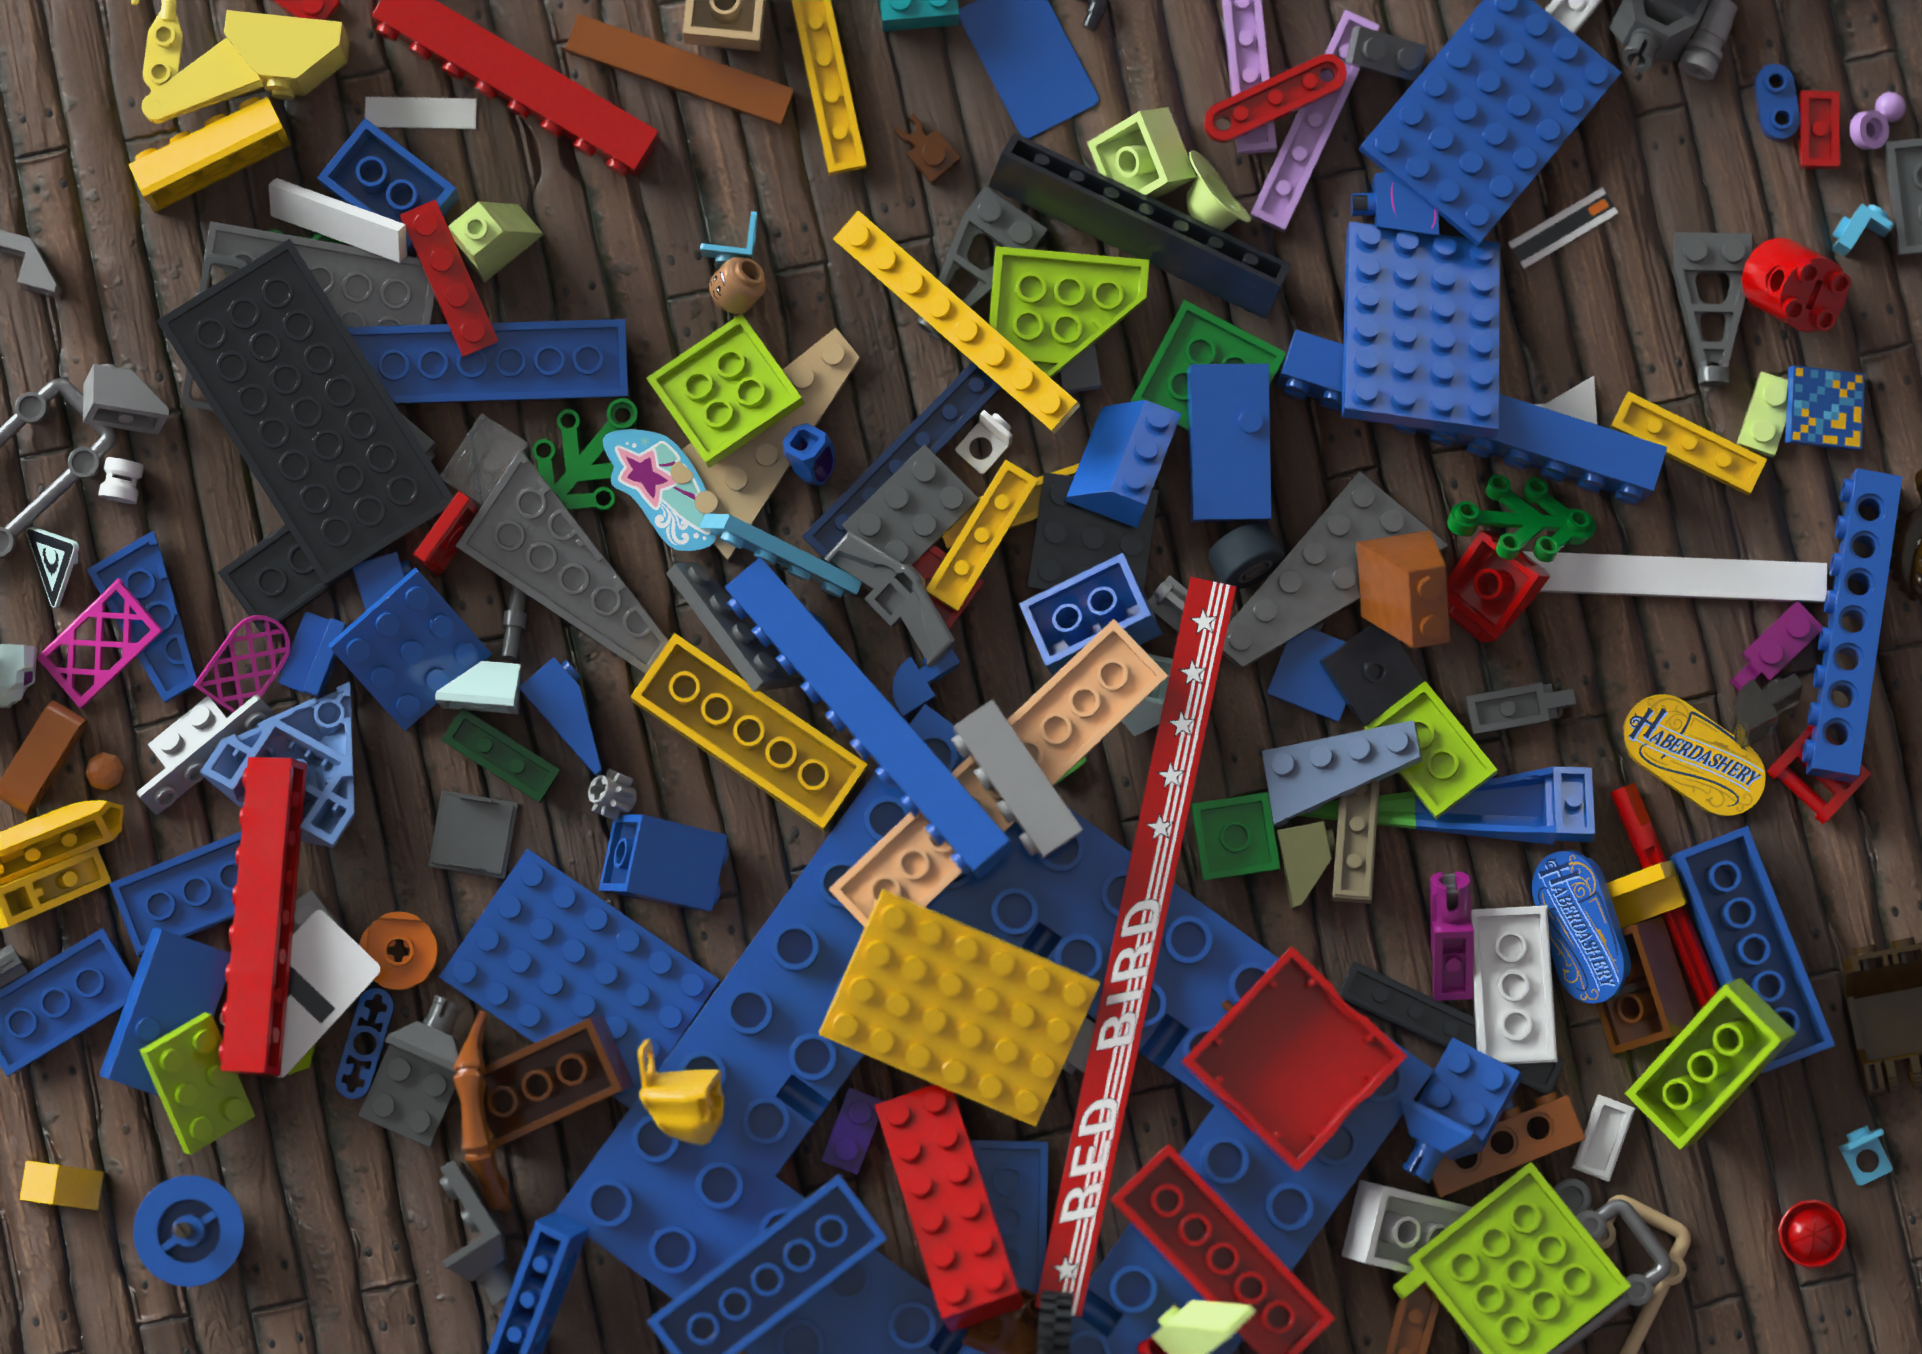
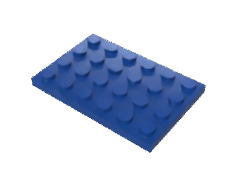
M1483 0L1358 150L1435 209L1440 217L1478 247L1622 72L1533 0Z
M1349 222L1346 230L1342 417L1496 438L1499 430V242L1483 240L1477 247L1468 238L1439 234L1438 238L1415 235L1413 232L1388 231L1377 229L1376 225Z
M528 848L438 976L534 1043L590 1017L604 1015L634 1083V1087L613 1096L628 1108L632 1107L642 1090L638 1058L640 1046L646 1039L651 1040L655 1070L657 1072L720 982L718 978ZM646 1053V1060H645V1062H646V1070L648 1071V1056H647V1053Z

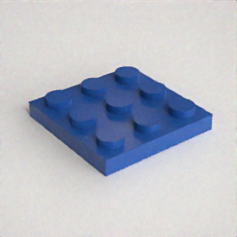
M416 568L411 570L328 644L329 648L404 731L437 703L435 700L436 691L492 655Z

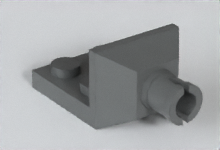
M1623 0L1609 27L1622 44L1627 46L1622 54L1623 63L1630 68L1635 57H1638L1639 61L1634 71L1644 72L1651 67L1653 59L1657 61H1678L1709 0Z
M437 995L434 996L432 1006L423 1023L416 1021L388 1034L385 1042L389 1043V1046L358 1114L363 1119L428 1147L432 1146L456 1091L452 1081H454V1075L457 1074L454 1064L460 1054L457 1039L451 1035L457 1018L464 1008L450 1001L445 1015L442 1017L448 1000Z
M452 1160L440 1168L445 1176L439 1181L449 1197L454 1200L459 1198L466 1208L460 1214L472 1233L481 1232L482 1236L442 1262L447 1269L468 1281H477L488 1295L492 1306H495L508 1298L513 1285V1281L503 1264L507 1261L506 1233L490 1208L486 1206L485 1200L461 1162Z

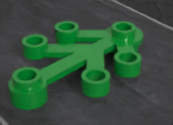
M619 398L610 403L607 408L608 421L581 454L579 453L577 433L581 425L579 415L571 409H566L559 413L557 425L562 431L566 472L556 484L552 461L556 456L554 444L548 439H540L533 445L532 453L537 460L538 472L568 510L596 508L599 511L606 512L615 506L616 498L614 492L607 487H600L594 493H569L578 482L611 479L614 468L613 464H594V462L604 451L603 438L606 434L616 430L631 429L636 425L638 411L632 401ZM627 410L630 413L629 420L624 423L617 421L616 414L618 411ZM567 415H571L576 419V423L572 428H565L561 424L562 419ZM542 445L551 447V454L546 458H541L537 455V450ZM608 493L611 496L610 503L605 506L599 505L597 503L599 494Z
M1493 475L1490 477L1485 489L1487 496L1501 502L1514 513L1479 510L1474 503L1462 501L1453 506L1447 520L1448 528L1454 534L1462 537L1472 536L1477 531L1478 526L1519 528L1514 534L1505 533L1501 535L1497 543V554L1507 560L1515 559L1520 549L1543 530L1557 532L1552 537L1542 536L1538 538L1533 554L1542 562H1552L1557 552L1568 543L1573 545L1585 543L1593 537L1596 530V523L1591 515L1580 509H1567L1547 494V483L1536 477L1527 480L1522 492L1523 497L1530 503L1538 504L1551 515H1542L1511 492V482L1508 478L1502 475Z

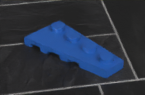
M153 530L88 568L87 572L100 594L120 578L164 630L137 657L163 702L168 703L194 688L193 684L198 677L157 535ZM117 591L105 603L111 613H124L125 600ZM115 619L123 632L124 619ZM132 619L131 643H138L150 631L142 620Z

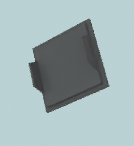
M442 790L428 867L505 879L518 803Z

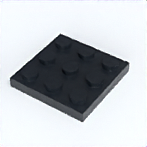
M1044 472L1026 588L1048 590L1124 553L1144 592L1159 490H1152L1138 528L1066 502L1065 499L1074 477Z

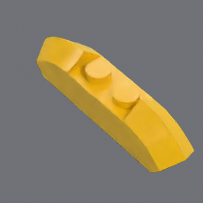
M103 800L78 802L1 831L0 886L113 841L122 831L124 806Z

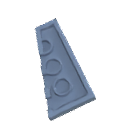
M1412 720L1263 750L1262 754L1273 823L1276 828L1289 823L1288 820L1303 813L1309 814L1322 808V804L1340 796L1346 797L1356 792L1357 788L1374 780L1378 782L1422 762L1415 721Z

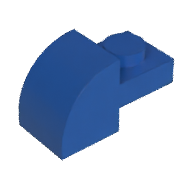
M953 650L938 665L932 668L927 666L925 663L926 659L924 658L922 660L924 667L918 669L912 657L906 659L899 667L893 681V701L897 712L903 719L919 711L924 704L928 705L935 701L936 695L930 688V685L960 667V661Z

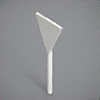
M1594 376L1546 404L1534 405L1597 425Z

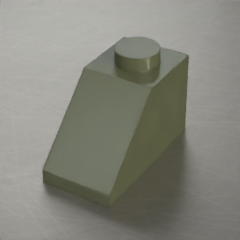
M1324 821L1281 829L1275 833L1291 909L1299 908L1332 860L1330 853L1336 852L1332 829L1325 830Z

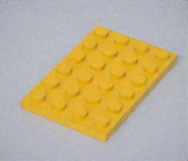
M882 889L819 1030V1035L1036 1127L1100 983L1093 978Z

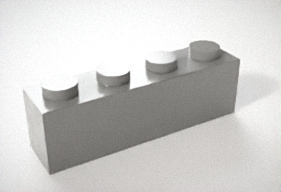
M993 700L953 726L956 736L951 741L964 759L970 755L978 766V769L974 771L975 776L986 791L991 788L994 789L1001 799L996 804L997 808L1009 824L1015 820L1023 831L1019 839L1031 856L1038 853L1043 860L1082 833L1083 829Z

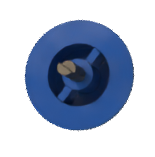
M178 1176L157 1185L143 1199L134 1220V1244L142 1263L157 1278L177 1286H199L219 1278L236 1261L244 1240V1219L235 1198L219 1183L201 1176Z

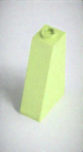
M477 202L448 226L460 255L484 283L543 236L542 231L519 204Z

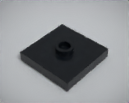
M1374 624L1368 626L1319 661L1360 726L1369 723L1424 682V679L1399 640Z

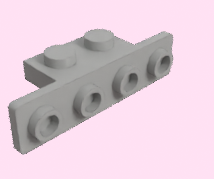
M254 695L229 717H226L209 696H206L148 744L166 768L139 789L137 795L155 815H158L204 778L200 771L222 739L233 734L238 736L258 727L257 723L275 716L274 712L259 695Z

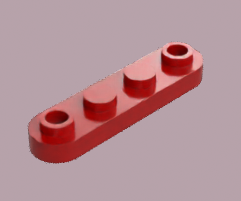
M1319 55L1213 105L1205 115L1204 130L1211 140L1218 143H1229L1339 91L1346 79V66L1335 55ZM1327 70L1332 73L1333 80L1324 82L1320 79L1319 73ZM1226 119L1230 123V127L1227 130H1220L1216 126V121Z

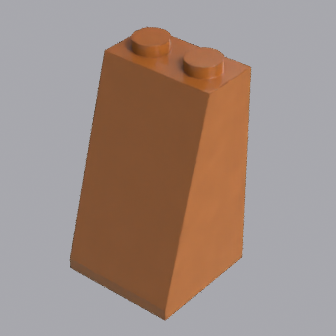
M1428 530L1356 542L1361 617L1412 648L1449 643L1446 568L1432 532Z

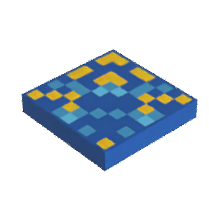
M1796 365L1788 367L1785 443L1851 451L1861 450L1865 373Z

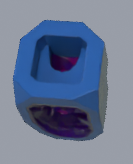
M808 423L793 427L783 439L784 456L790 462L794 473L801 477L805 483L816 486L824 485L832 474L835 465L836 454L833 442L825 432Z

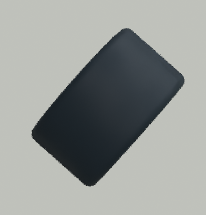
M1256 521L1242 525L1219 539L1210 549L1208 560L1223 584L1236 586V590L1258 583L1269 576L1283 561L1285 553L1270 527L1265 522Z

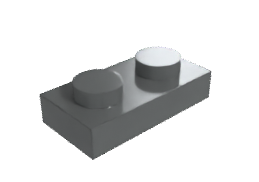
M1354 26L1345 64L1414 83L1421 73L1426 45L1363 26Z

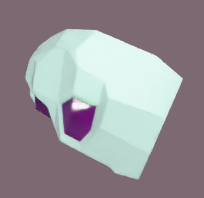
M0 644L1 708H10L13 704L21 701L24 698L25 690L35 683L37 648L35 646Z

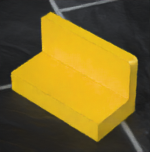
M1672 860L1606 883L1621 929L1687 904V898Z

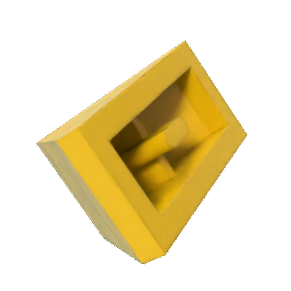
M26 1161L20 1200L99 1211L105 1172Z

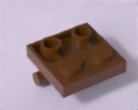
M1019 1287L1025 1307L966 1327L962 1344L985 1354H1037L1040 1308L1035 1307L1037 1294Z

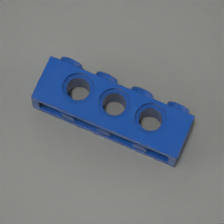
M557 1211L536 1221L487 1354H543L590 1229L589 1227Z

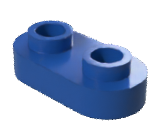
M1769 64L1763 67L1755 77L1754 93L1762 133L1768 139L1780 142L1791 138L1800 125V115L1792 73L1783 65ZM1769 78H1779L1781 87L1773 88L1769 84ZM1775 115H1785L1787 118V124H1777L1775 121Z

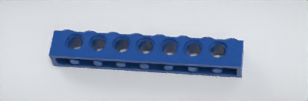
M1857 468L1849 479H1844L1842 484L1840 501L1846 502L1844 516L1839 515L1835 528V538L1840 539L1839 552L1833 553L1829 569V575L1835 576L1833 590L1827 591L1824 602V613H1829L1828 627H1822L1818 643V649L1824 651L1822 665L1817 664L1813 677V687L1818 688L1817 701L1810 704L1807 724L1812 725L1813 730L1811 740L1806 739L1802 752V762L1807 763L1806 775L1852 783L1860 774L1903 476ZM1861 505L1870 507L1875 513V520L1867 521L1863 519L1859 514L1858 507ZM1860 542L1865 544L1870 551V557L1861 558L1857 556L1853 550V543ZM1855 579L1861 582L1864 586V595L1853 594L1848 588V580ZM1849 616L1854 618L1858 622L1859 632L1852 633L1847 631L1842 625V617ZM1837 654L1848 655L1853 661V669H1842L1837 663ZM1840 691L1844 693L1848 699V706L1846 708L1837 707L1831 700V692ZM1832 728L1839 731L1843 738L1842 745L1836 746L1829 743L1825 736L1826 729Z

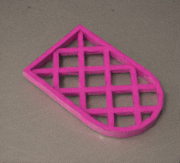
M253 615L241 620L229 632V635L193 686L232 713L236 710L227 705L226 701L238 699L240 708L243 705V698L253 697L254 695L262 697L277 674L283 669L290 654V639L286 629L277 620L266 615ZM264 620L265 632L251 634L250 622ZM269 622L274 623L279 629L270 630ZM245 625L246 635L234 637ZM283 633L285 647L273 649L271 635ZM266 636L268 650L254 652L252 639ZM247 640L250 654L236 656L233 642ZM229 644L231 657L218 659ZM284 653L276 667L274 654ZM269 655L271 669L257 671L256 657ZM251 659L252 672L239 675L237 661ZM232 662L234 676L220 678L218 664ZM213 667L215 679L203 681ZM271 674L260 689L258 676ZM253 677L256 691L242 693L240 680ZM235 681L237 694L223 697L221 683ZM216 684L218 698L204 689L203 686Z

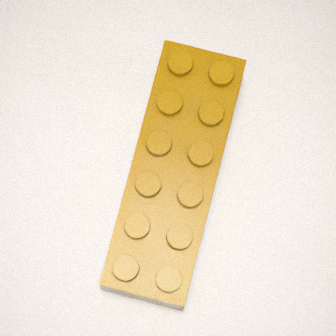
M675 633L630 696L634 704L822 832L827 830L868 770L867 763L761 691L753 692L745 680Z

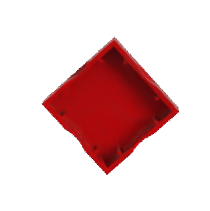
M1291 946L1180 1063L1293 1172H1298L1337 1131L1339 1125L1364 1099L1368 1098L1407 1055L1367 1017L1352 1009L1339 996L1334 986Z

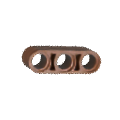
M52 700L40 715L0 779V800L29 816L43 798L84 732L88 722L87 719L56 700Z

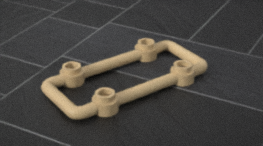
M1615 1195L1607 1202L1613 1199L1628 1201L1644 1222L1676 1238L1669 1252L1672 1264L1671 1271L1664 1280L1653 1287L1651 1298L1643 1305L1620 1354H1637L1670 1286L1680 1283L1685 1277L1686 1265L1683 1259L1690 1247L1691 1234L1686 1226L1629 1196ZM1617 1215L1605 1224L1603 1235L1595 1240L1601 1249L1610 1247L1615 1241L1616 1230L1613 1223Z

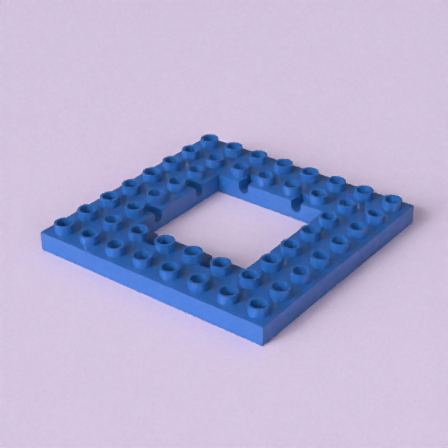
M924 704L909 726L952 773L968 757L964 759L951 741L956 736L953 731L954 725ZM876 773L869 779L656 1072L721 1070L724 1115L722 1125L712 1137L710 1143L696 1145L668 1136L656 1124L639 1096L556 1210L589 1227L587 1237L674 1300L806 1200L776 1177L865 1056L863 1053L820 1036L819 1030L865 929L829 891V888L910 813L899 800L904 796L899 788L894 785L889 789ZM1067 806L1083 829L1081 834L1042 860L1038 853L1031 856L1019 839L1023 831L1015 822L1004 832L1015 848L1010 854L979 880L971 871L966 875L961 873L926 907L1099 981L1100 985L1086 1014L1089 1019L1096 1022L1132 852ZM1173 883L1138 1054L1212 1107L1179 1155L1273 1254L1292 1271L1403 1115L1401 1103L1406 1096L1413 1100L1434 1070L1390 1039L1407 1057L1368 1098L1364 1099L1311 1159L1298 1172H1293L1180 1063L1228 1013L1221 1007V1004L1228 999L1235 1005L1279 958ZM1130 1222L1089 1279L1082 1317L1072 1315L1069 1354H1139L1137 1352L1139 1343L1143 1340H1148L1162 1327L1157 1320L1173 1305L1182 1309L1192 1300H1205ZM875 1249L743 1349L748 1354H985L962 1344L966 1327L950 1333L941 1317L932 1290ZM1234 1332L1208 1354H1233L1242 1342V1339Z

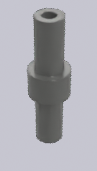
M512 585L509 610L504 611L502 627L506 630L501 657L508 660L517 659L521 631L525 630L527 614L524 613L527 594Z

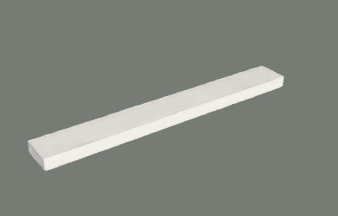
M1522 551L1541 567L1545 568L1550 575V578L1540 592L1796 602L1798 600L1799 602L1824 603L1827 594V563L1557 553L1552 562H1542L1534 556L1533 552Z

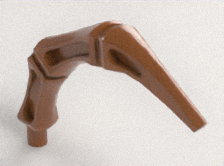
M479 1011L454 1064L457 1074L454 1075L453 1079L462 1105L463 1143L461 1148L467 1152L465 1161L475 1171L481 1184L486 1206L492 1210L507 1213L513 1206L512 1201L508 1197L509 1182L502 1177L497 1166L495 1156L496 1145L492 1143L493 1134L487 1126L483 1106V1095L487 1084L483 1075L486 1074L487 1070L482 1058V1043L487 1013Z

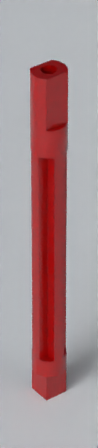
M1633 783L1610 792L1642 870L1666 862L1667 860L1660 846L1659 839L1636 784ZM1684 905L1665 912L1661 916L1664 918L1667 931L1701 1011L1717 994L1720 988Z

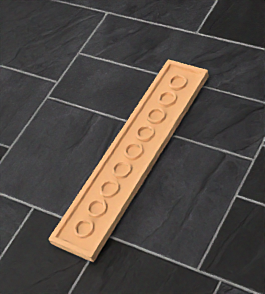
M1113 619L1007 721L1051 785L1054 786L1153 692L1168 675ZM969 756L952 772V775L997 826L1005 832L1016 821L1014 820L1009 824L996 806L1001 799L993 788L988 791L983 788L974 774L978 766ZM911 813L906 815L829 888V891L864 928L882 889L926 907L962 873L950 858L955 852L949 845L944 842L939 846L925 830L929 823L921 813L915 818Z

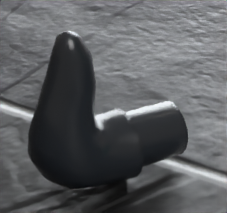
M1083 0L1089 2V5L1086 9L1087 14L1082 26L1088 30L1096 31L1101 18L1104 17L1107 0Z

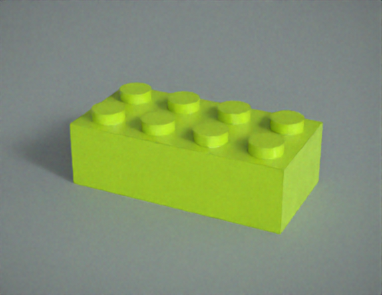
M1742 978L1725 984L1629 1088L1625 1095L1681 1150L1696 1143L1797 1033Z

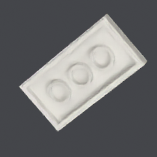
M1547 905L1472 909L1471 921L1474 929L1473 997L1477 1050L1506 1065L1557 1062Z

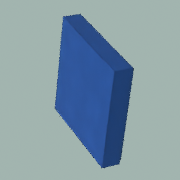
M1312 628L1287 641L1266 695L1338 723L1346 703L1319 661L1343 645L1345 641Z

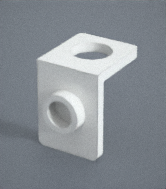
M983 410L980 414L979 422L960 442L955 452L977 472L985 474L1012 444L1013 435L1009 432L1012 428L998 414L994 413L991 416ZM977 438L987 439L992 445L991 455L983 460L974 458L969 449L973 440Z

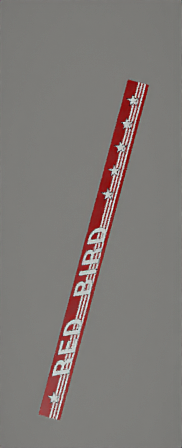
M1190 577L1035 1304L1037 1308H1040L1041 1290L1073 1293L1072 1315L1082 1317L1236 586Z

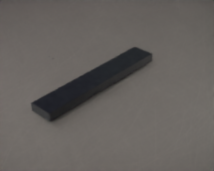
M1352 961L1338 991L1339 996L1344 1001L1444 1048H1447L1453 1037L1477 1050L1474 1017L1445 1003L1434 1001V998ZM1557 1057V1062L1512 1064L1508 1066L1523 1074L1519 1082L1520 1084L1547 1095L1552 1092L1566 1060Z

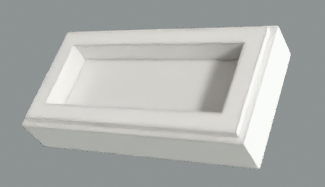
M1597 1095L1583 1133L1585 1139L1580 1141L1571 1168L1609 1182L1636 1108L1605 1096Z

